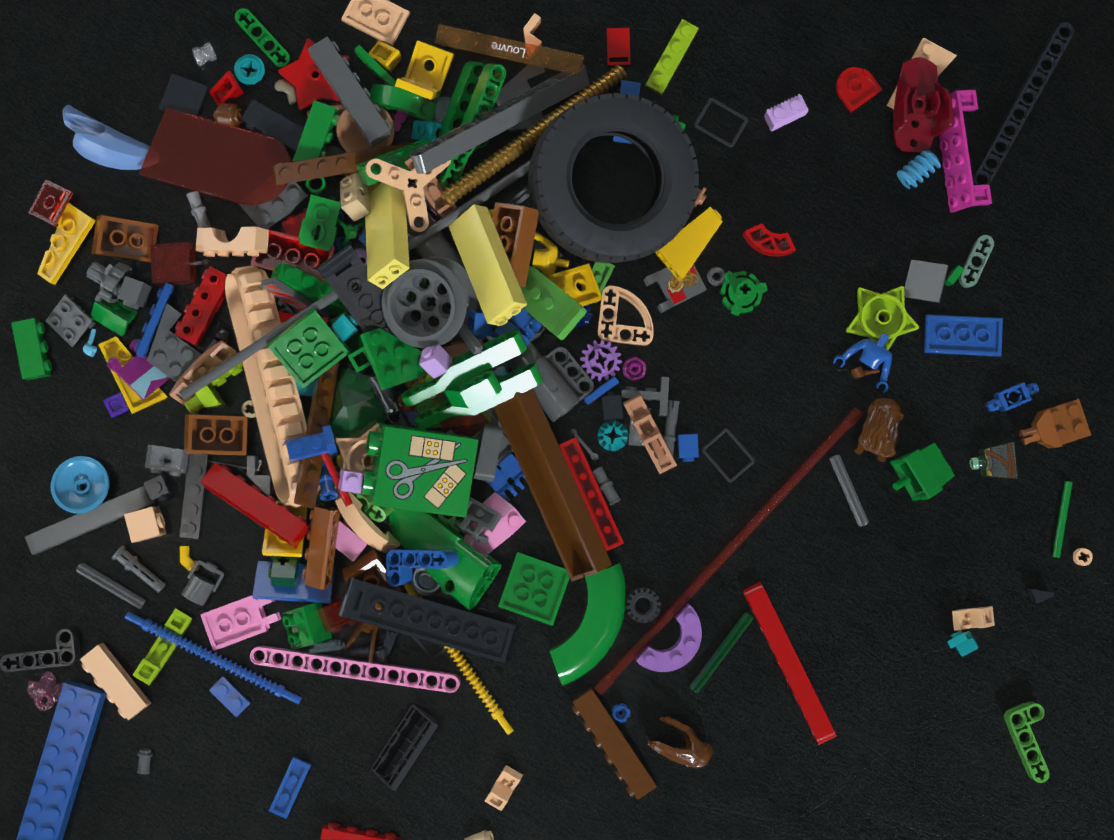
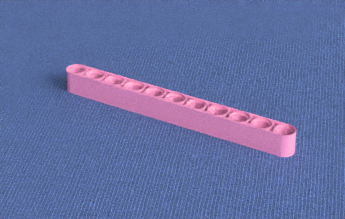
M258 646L250 653L251 661L254 664L448 693L455 692L460 685L459 676L449 672L373 661L369 663L366 660L270 646ZM257 650L264 652L265 657L263 660H259L256 657ZM276 653L283 655L284 660L282 663L275 660ZM295 656L302 657V665L299 666L295 664ZM315 658L322 661L321 668L314 667L313 660ZM334 661L341 664L340 671H335L332 668ZM352 664L360 666V673L355 674L351 671ZM377 667L380 671L379 676H372L370 668ZM396 670L399 673L398 679L390 678L389 671ZM411 672L416 673L418 681L411 682L408 679V674ZM428 676H435L437 683L435 685L429 684L427 682ZM453 678L456 680L457 685L450 688L447 686L446 680Z

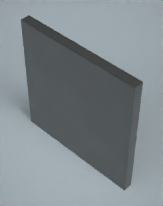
M911 260L904 288V297L939 303L948 265Z

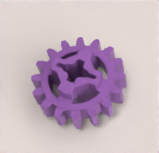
M595 340L593 341L594 346L588 344V351H582L585 357L580 358V361L585 362V364L581 368L587 369L585 372L587 375L589 373L592 374V380L596 376L598 377V382L601 381L602 377L608 381V375L614 377L615 373L613 371L620 370L617 364H621L622 361L617 360V357L621 356V353H615L617 346L611 348L610 341L605 345L604 340H601L600 344H597ZM601 348L607 349L611 353L606 354L602 352ZM594 350V358L588 361L590 353ZM598 353L601 356V358L606 359V361H604L603 367L600 363H596V361L598 360ZM614 360L613 367L608 371V363ZM596 367L600 369L601 373L594 372L591 368Z

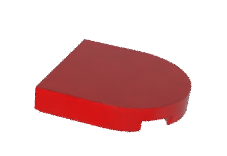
M850 67L844 70L836 83L837 94L850 113L882 91V88L871 73L866 69Z

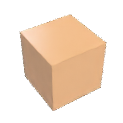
M159 506L124 514L132 543L166 534L165 521Z

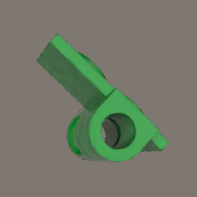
M311 194L306 217L303 218L299 233V244L330 251L331 246L335 244L338 234L336 224L341 202Z

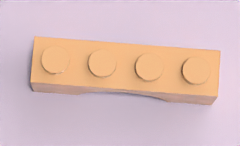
M241 227L236 238L229 242L223 230L197 228L196 251L203 252V256L215 257V254L223 257H229L230 254L244 257V253H247L248 256L257 257L259 253H267L269 230L259 227Z

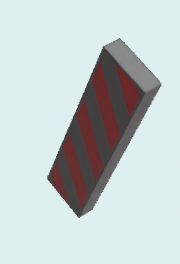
M275 277L262 280L260 287L299 311L314 303ZM324 308L317 312L320 317H326L330 320L331 312Z

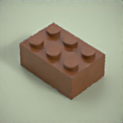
M185 415V454L246 455L247 417Z

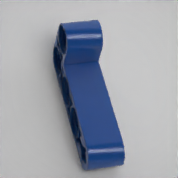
M403 548L390 550L386 556L387 581L393 587L408 585L413 578L412 568L443 569L455 567L458 564L459 556L452 549Z

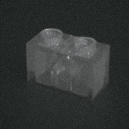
M148 445L145 468H151L150 472L162 474V470L170 471L169 475L181 477V473H187L189 454H185L182 449ZM164 459H170L171 463H165Z

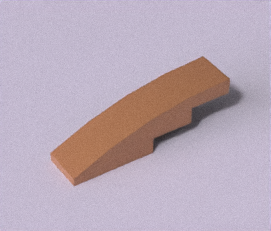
M641 394L623 402L659 474L677 466Z

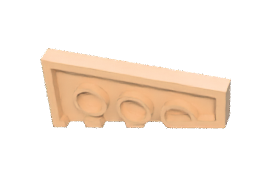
M923 38L912 59L921 57L937 65L939 76L957 55ZM897 87L887 104L892 109H894Z

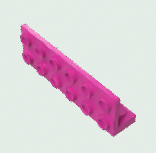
M961 90L950 93L953 106V124L947 131L939 135L950 212H956L971 206L992 204L990 186L973 185L963 111L978 109L976 90Z

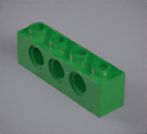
M424 138L372 159H379L408 171L404 162L410 158V153L433 140ZM370 160L356 165L362 183L368 186L380 182L368 177L366 174L365 166ZM373 163L370 167L373 174H379L381 169L378 164Z

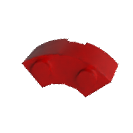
M762 223L744 231L742 234L746 242L754 250L767 256H786L796 250L788 233H772Z

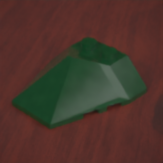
M349 368L338 369L329 422L335 439L359 438L376 423H385L388 419L384 406L379 402L367 378L368 376L357 373ZM393 388L397 401L402 392Z

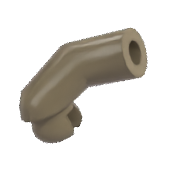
M284 79L278 80L274 85L275 89L287 94L289 104L298 103L295 87Z

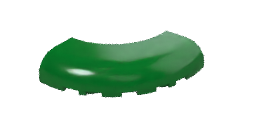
M621 562L609 566L596 574L585 576L588 599L583 619L576 631L568 639L550 649V654L562 686L575 681L594 668L609 651L619 633L626 605V584Z

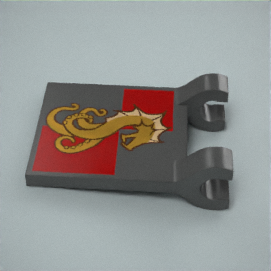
M694 264L680 282L667 267L643 279L646 286L657 281L667 301L657 306L660 314L707 290Z

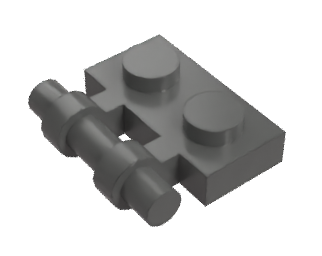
M469 497L466 518L463 521L456 520L454 526L461 533L471 535L475 541L487 543L489 537L484 534L485 530L493 532L502 515ZM472 522L478 524L476 529L471 527Z

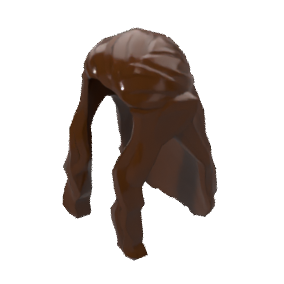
M881 397L870 404L868 416L863 425L862 433L858 438L857 449L854 450L855 453L861 454L864 450L870 451L878 455V460L881 462L886 461V457H892L896 454L895 449L899 440V424L904 415L901 413V408L895 400Z
M670 716L660 717V721L683 733L687 743L686 747L674 748L659 741L648 740L649 747L669 760L687 767L701 768L705 766L712 756V746L699 740L689 726Z

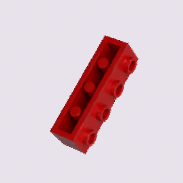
M211 266L208 270L204 271L200 287L197 286L195 288L191 304H187L182 321L179 320L175 327L176 336L196 346H200L226 296V274Z

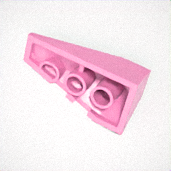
M493 492L482 503L502 515L493 532L485 530L484 534L489 537L488 542H477L469 534L464 536V541L477 552L489 554L526 522L518 511L496 492ZM472 522L471 527L476 529L478 524Z

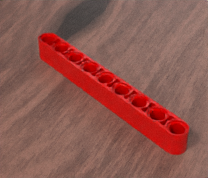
M761 582L744 589L743 593L818 745L836 737L835 731Z

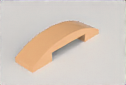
M348 492L353 504L346 507L341 496L335 500L345 521L368 545L384 553L400 546L398 540L389 531L383 533L361 511L363 504L351 492Z

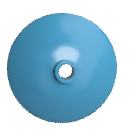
M86 456L73 457L63 462L56 469L51 480V493L54 501L65 511L75 514L87 513L97 508L104 501L109 490V476L106 469L97 460ZM87 485V488L82 491V486Z

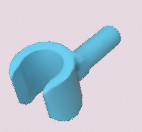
M91 329L89 340L83 347V351L91 357L97 351V347L92 346L96 329Z

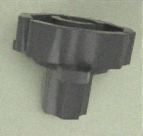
M96 261L93 262L87 271V277L100 284V291L95 300L101 302L104 299L109 303H115L119 300L117 298V289L121 283L123 284L125 276L131 278L133 268L120 262L115 266L109 264L107 268Z

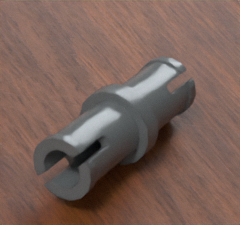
M601 466L594 470L592 473L600 485L599 489L605 494L610 506L620 501L621 498H619L613 487L614 483L609 480L603 467Z

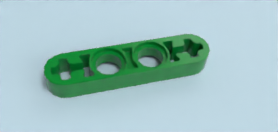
M242 8L235 13V20L238 25L278 68L281 69L291 64V57L288 52L248 9ZM241 15L247 16L251 23L249 26L241 19ZM255 27L262 29L260 36L255 37L252 35V30ZM273 41L275 44L274 48L269 51L264 48L265 43ZM277 51L282 57H285V63H278L279 59L275 55Z

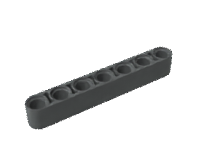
M145 486L102 503L92 511L74 515L26 536L25 539L31 554L35 555L125 517L124 514L155 504V501H151Z

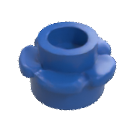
M624 703L616 704L612 708V718L615 721L625 722L630 717V709Z

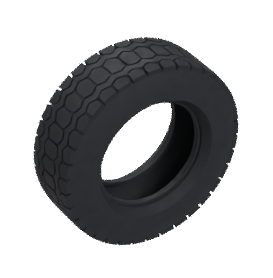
M609 93L596 95L582 100L565 110L548 125L540 136L531 157L528 173L531 204L533 209H537L539 212L538 220L543 229L558 245L568 252L583 259L599 263H619L636 260L651 255L667 245L676 237L689 219L695 205L698 193L697 186L699 185L696 154L693 145L691 146L688 135L684 133V129L679 122L675 121V118L670 113L665 112V109L656 103L653 104L652 101L630 94ZM604 135L624 138L635 144L643 152L650 164L653 176L651 197L640 215L626 224H610L594 218L581 206L575 195L572 184L573 164L580 149L592 138Z

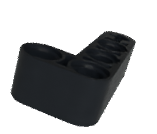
M72 627L61 629L56 634L57 648L8 654L1 658L0 667L5 672H15L74 664L79 661L81 655L78 631ZM65 632L71 635L69 642L64 639ZM67 651L73 655L71 661L66 658ZM48 653L53 656L52 663L47 661ZM29 655L34 658L33 665L28 663ZM9 660H10V661H17V660H19V663L14 664V665H13V664H9Z

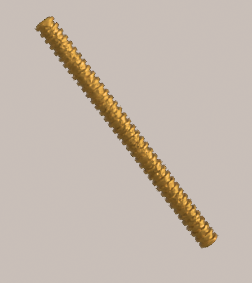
M616 65L615 69L612 68L610 72H606V76L602 75L601 79L598 78L596 82H592V85H588L587 89L584 88L582 92L578 93V96L574 95L573 99L570 98L569 102L564 103V106L560 105L559 109L556 108L554 112L550 113V116L546 115L545 119L542 118L540 122L536 123V126L532 125L531 129H527L526 133L523 132L521 134L522 136H517V139H513L512 143L509 142L507 146H503V149H499L498 153H493V157L489 156L488 160L485 159L483 161L484 163H479V167L475 166L474 170L469 171V174L465 173V177L461 176L459 181H455V184L452 183L450 187L445 188V191H440L443 201L451 206L452 202H457V199H461L462 195L467 194V191L471 192V188L475 189L477 184H481V181L485 182L486 178L491 177V174L494 175L496 171H500V168H504L505 164H510V160L514 161L515 157L518 158L519 154L524 153V150L528 151L529 147L532 148L538 142L548 125L571 106L587 98L604 93L607 94L613 87H617L618 84H621L622 80L627 79L625 70L621 66Z

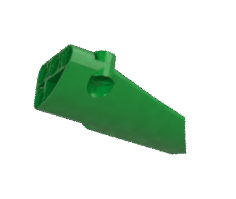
M394 508L389 514L392 535L404 548L452 549L457 552L459 561L455 567L424 569L441 586L444 593L453 596L467 609L471 610L474 608L498 574L501 564L487 553L477 552L464 541V537L434 513ZM452 581L455 585V588L453 590L451 589Z

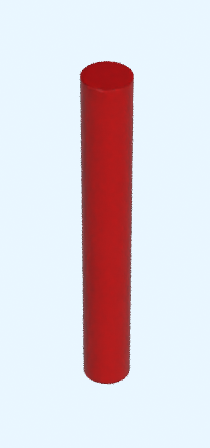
M329 453L322 454L321 457L345 506L353 504L348 492L338 489L340 476Z

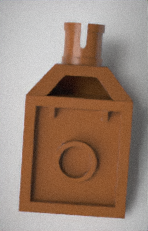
M1076 399L1037 412L1031 423V428L1020 430L1019 437L1029 435L1026 438L1020 439L1023 445L1037 441V443L1047 448H1059L1063 444L1091 436L1080 400Z

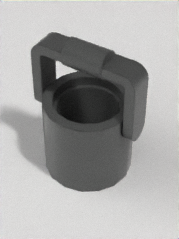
M197 560L187 577L189 581L182 595L188 600L204 606L211 592H215L224 576L223 571L217 569L218 566L208 561L206 563L202 560ZM198 564L220 575L216 584L203 576L193 573Z

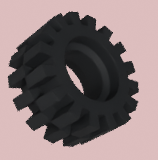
M645 587L636 588L627 596L626 610L629 616L637 622H651L660 612L661 602L658 595L651 589ZM639 598H647L650 601L651 606L647 612L642 613L636 609V602Z

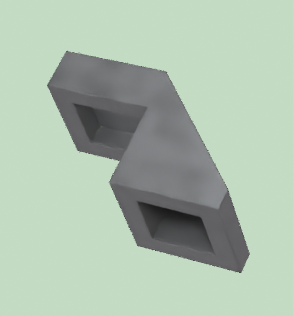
M247 456V476L266 495H273L271 475H258V471L255 470H258V456Z

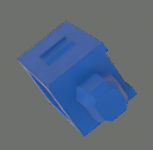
M1025 382L1006 388L993 394L995 399L988 401L986 407L988 411L999 409L1000 412H1004L1021 406V404L1032 400L1030 396L1039 391L1038 385L1036 383L1025 385ZM1011 392L1019 394L1015 402L1006 401Z

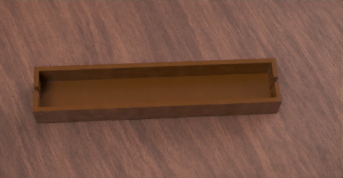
M531 388L523 393H517L514 397L493 406L571 581L596 574L612 565L534 389Z

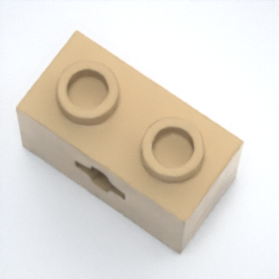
M356 173L341 180V208L354 222L370 214L368 185L363 184L361 178Z

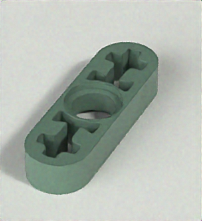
M983 235L975 241L963 267L964 272L959 277V283L963 287L969 288L977 283L994 247V241L990 236ZM986 240L988 247H985L982 253L975 252L976 250H981L982 244L980 242ZM974 256L981 259L979 267H975L971 262ZM974 270L970 276L973 281L966 283L964 276L969 275L970 271Z

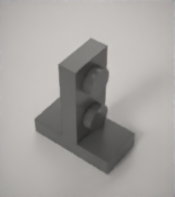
M669 377L660 378V392H656V388H645V391H637V387H626V390L621 391V399H631L641 394L643 400L659 401L658 416L666 417Z

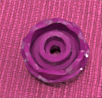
M631 357L624 362L623 374L631 381H637L645 376L646 364L639 357Z

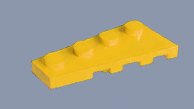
M67 201L63 204L64 211L57 220L58 227L55 234L51 236V246L45 252L37 273L54 285L96 221Z
M117 337L98 344L106 362L111 357H116L123 367L134 358ZM111 370L132 414L168 398L158 388L146 399L142 400L117 373Z

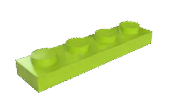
M683 19L681 20L645 87L660 95L663 94L699 29L698 27Z

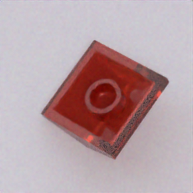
M45 180L28 213L56 227L73 192Z

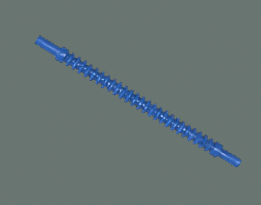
M129 611L125 616V619L141 626L142 630L150 631L151 634L155 633V636L160 635L161 639L164 637L166 638L165 641L170 640L171 644L174 642L176 643L175 646L180 645L181 649L184 647L186 648L185 651L190 650L191 654L194 652L195 656L200 655L201 659L204 657L205 661L210 660L211 664L214 662L215 666L220 665V668L224 667L225 671L230 670V673L234 672L235 676L240 675V678L244 677L245 681L255 682V686L259 684L260 688L265 687V691L269 689L270 693L274 692V695L282 696L297 704L302 699V697L286 690L285 686L281 684L276 685L277 683H272V680L267 681L266 677L261 678L262 675L257 676L256 672L253 674L251 673L252 670L247 671L246 667L243 669L242 665L237 666L236 662L233 664L232 660L227 661L226 657L223 659L222 655L217 656V653L213 654L212 650L207 651V648L203 649L202 645L197 646V643L193 644L192 640L187 641V638L183 639L182 635L177 636V633L173 634L172 630L167 631V628L163 629L162 625L158 627L157 623L153 624V621L150 619L145 620Z

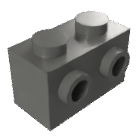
M125 276L123 284L121 283L117 289V298L123 300V305L138 310L139 307L145 309L153 287Z

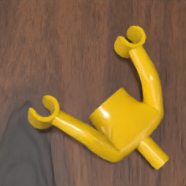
M535 232L534 239L544 245L546 249H535L532 267L542 271L541 273L547 278L555 273L556 266L568 268L569 260L558 258L557 246L545 236Z

